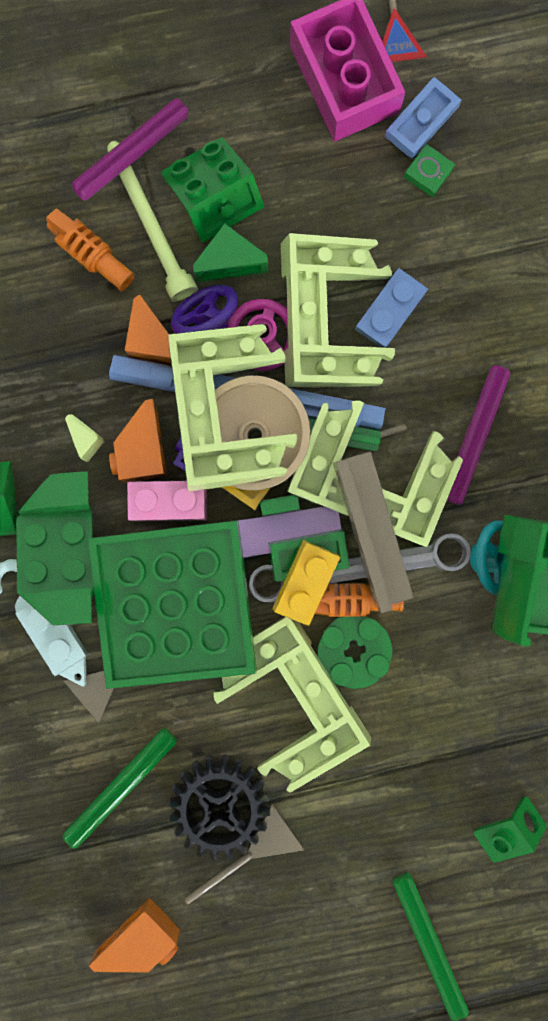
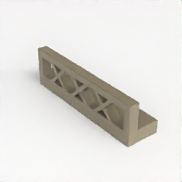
M371 451L333 462L374 604L382 614L392 611V604L414 597Z

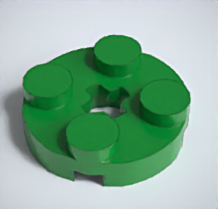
M336 617L323 630L318 642L317 654L335 684L351 689H360L373 685L386 675L392 659V644L386 630L370 617ZM352 640H356L358 646L365 647V652L360 654V659L357 661H353L351 656H345L344 650L350 648L349 642Z

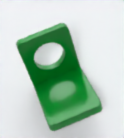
M523 797L510 818L476 828L474 835L491 861L496 863L533 853L547 826L530 799ZM525 812L530 815L533 821V833L529 831L525 824Z

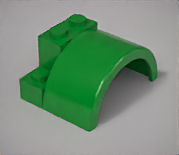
M504 515L498 552L505 555L491 631L509 642L520 646H531V639L527 638L528 632L548 635V521Z

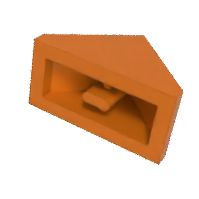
M139 294L133 299L125 351L131 358L172 365L169 334Z

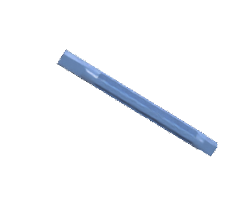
M113 355L109 371L110 380L175 392L172 365ZM214 375L215 390L235 378ZM290 389L302 402L308 418L316 419L323 403H328V412L351 410L352 400ZM364 404L355 427H365L380 431L383 425L385 408Z

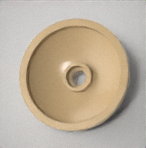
M263 376L235 378L217 388L215 395L222 443L248 440L249 433L253 429L260 430L262 438L297 434L295 447L286 446L279 466L287 469L285 476L230 486L243 490H264L274 487L291 477L302 464L310 442L308 415L297 395L279 381Z

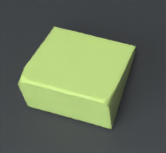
M68 414L65 420L80 459L88 462L102 446L104 439L77 417Z

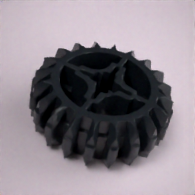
M209 755L206 758L207 768L204 769L202 764L196 760L192 764L194 774L183 770L180 778L184 784L174 783L172 791L178 796L171 797L168 806L176 809V811L170 814L169 820L172 823H181L176 827L174 834L176 837L188 835L184 842L186 849L192 847L194 843L198 844L196 853L198 857H202L205 849L212 850L211 859L213 861L218 859L219 851H224L226 858L230 860L233 858L234 847L240 853L245 854L248 848L245 840L256 845L259 842V836L256 831L265 832L267 829V823L262 818L269 817L271 809L262 804L270 800L269 792L259 791L265 785V781L263 778L251 781L255 774L253 766L248 767L244 773L240 771L243 760L240 758L236 759L234 767L227 765L228 755H222L220 765H215L213 756ZM213 779L231 781L228 786L222 789H216L209 783L206 786L203 784ZM242 790L248 796L251 805V812L246 822L240 817V811L234 805ZM192 792L199 796L198 802L205 809L198 823L194 820L190 811L189 799ZM229 798L226 811L220 809L211 815L214 803L219 805ZM216 826H225L233 832L216 834L209 831Z

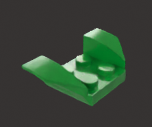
M88 471L50 474L18 512L20 515L16 518L17 593L53 626L92 623L91 596H94V585L88 539L94 538L92 507L89 503Z

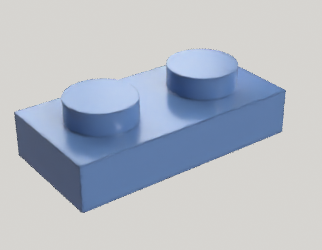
M433 77L386 130L385 137L410 159H413L457 110L462 100L437 78Z
M398 268L357 324L355 330L378 347L386 348L426 294L428 288Z

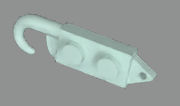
M8 559L0 563V594L2 593L1 578L6 572H17V559ZM19 596L15 605V614L53 675H61L80 686H85L87 684L86 656L89 653L72 626H53ZM77 673L81 674V680L77 678Z

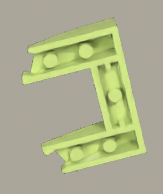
M289 233L281 242L282 279H286L289 344V348L284 351L285 386L318 388L378 386L382 384L383 379L374 377L381 359L387 361L393 359L395 348L330 346L328 341L326 281L384 280L392 277L389 265L377 269L369 252L370 249L378 245L377 240Z
M264 324L168 335L188 492L285 476L287 472L286 468L279 466L286 446L295 447L297 434L223 443L221 439L213 376L285 362V353L281 348L271 353L260 336L267 329Z
M351 401V410L329 412L328 403L322 404L310 432L307 454L300 467L293 474L287 488L288 492L348 516L333 462L342 459L364 402ZM432 431L403 497L382 489L395 535L428 547L463 461L460 456L451 461L437 445L444 438L436 431Z
M285 616L253 636L257 672L249 675L222 677L223 689L214 691V700L218 704L275 668L279 669L315 729L258 765L257 769L265 777L270 769L273 768L289 778L291 782L286 790L290 793L370 746V734L353 707L348 706L311 647L312 642L301 624Z

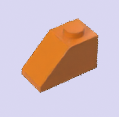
M153 399L145 400L113 442L115 453L109 454L112 474L118 475V479L124 483L168 476L158 407Z
M149 897L96 949L89 967L94 972H150L158 963L163 966L175 955L178 950L177 941L180 929Z

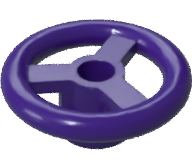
M212 285L191 294L178 305L171 317L173 332L179 334L227 328V320L233 315L238 305L237 292L227 285ZM219 296H225L227 303L220 311L215 302ZM203 301L193 311L187 313L193 306ZM193 322H194V324L196 325V326H190V327H187V326H186V325L191 324V323H193Z

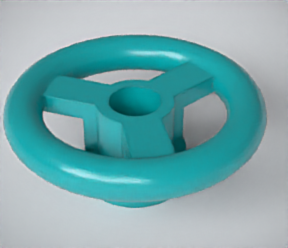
M499 520L492 521L483 528L477 543L471 548L470 554L472 569L477 572L482 586L493 595H497L505 555L498 552L499 545H493L490 542L493 534L500 532L502 529L503 521ZM489 573H494V581Z

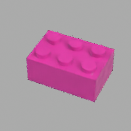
M339 0L291 21L290 48L334 142L400 113L406 92L363 0Z

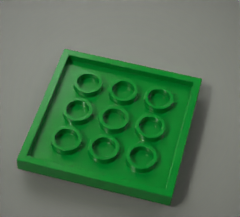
M239 520L88 539L106 689L249 675L257 672Z

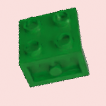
M223 137L206 143L200 150L184 159L175 161L170 167L161 172L165 182L185 208L196 235L202 243L214 237L224 224L231 227L265 207L253 173Z

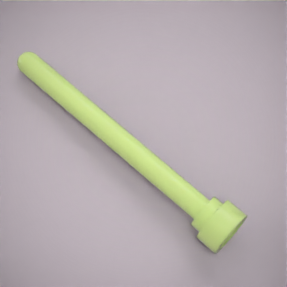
M110 142L107 147L108 152L116 147L119 142ZM129 165L119 174L168 275L165 288L171 301H183L195 293L198 287L192 275L187 274L184 269H180L131 165Z

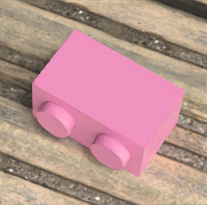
M187 481L128 482V520L133 522L207 521V489L188 492Z

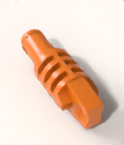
M57 208L46 217L47 228L56 236L54 238L55 242L64 251L68 252L71 257L76 259L89 272H99L119 291L122 292L129 287L134 280L135 274L112 255L111 247L103 242L99 236H96L91 229H88L77 218L74 221Z
M365 583L328 584L315 615L366 617V615L370 614V611L379 610L375 607L369 585ZM404 601L392 604V611L403 612Z

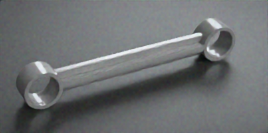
M457 534L441 535L428 547L418 546L400 549L406 571L433 566L446 571H456L468 563L471 554L468 542ZM446 538L455 539L462 548L460 560L451 566L442 563L437 555L439 544ZM361 556L348 558L349 568L334 571L328 584L367 578ZM272 565L260 566L250 577L249 587L251 593L262 602H274L280 590L273 596L264 597L255 589L256 576L264 570L272 571Z

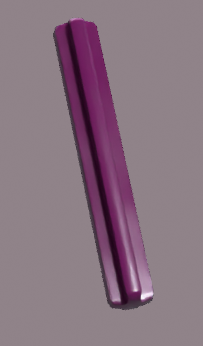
M173 99L72 182V189L81 200L86 201L187 119L188 109L180 99Z
M494 365L489 370L458 456L463 461L446 500L449 503L460 505L464 501L510 377V371L504 367Z

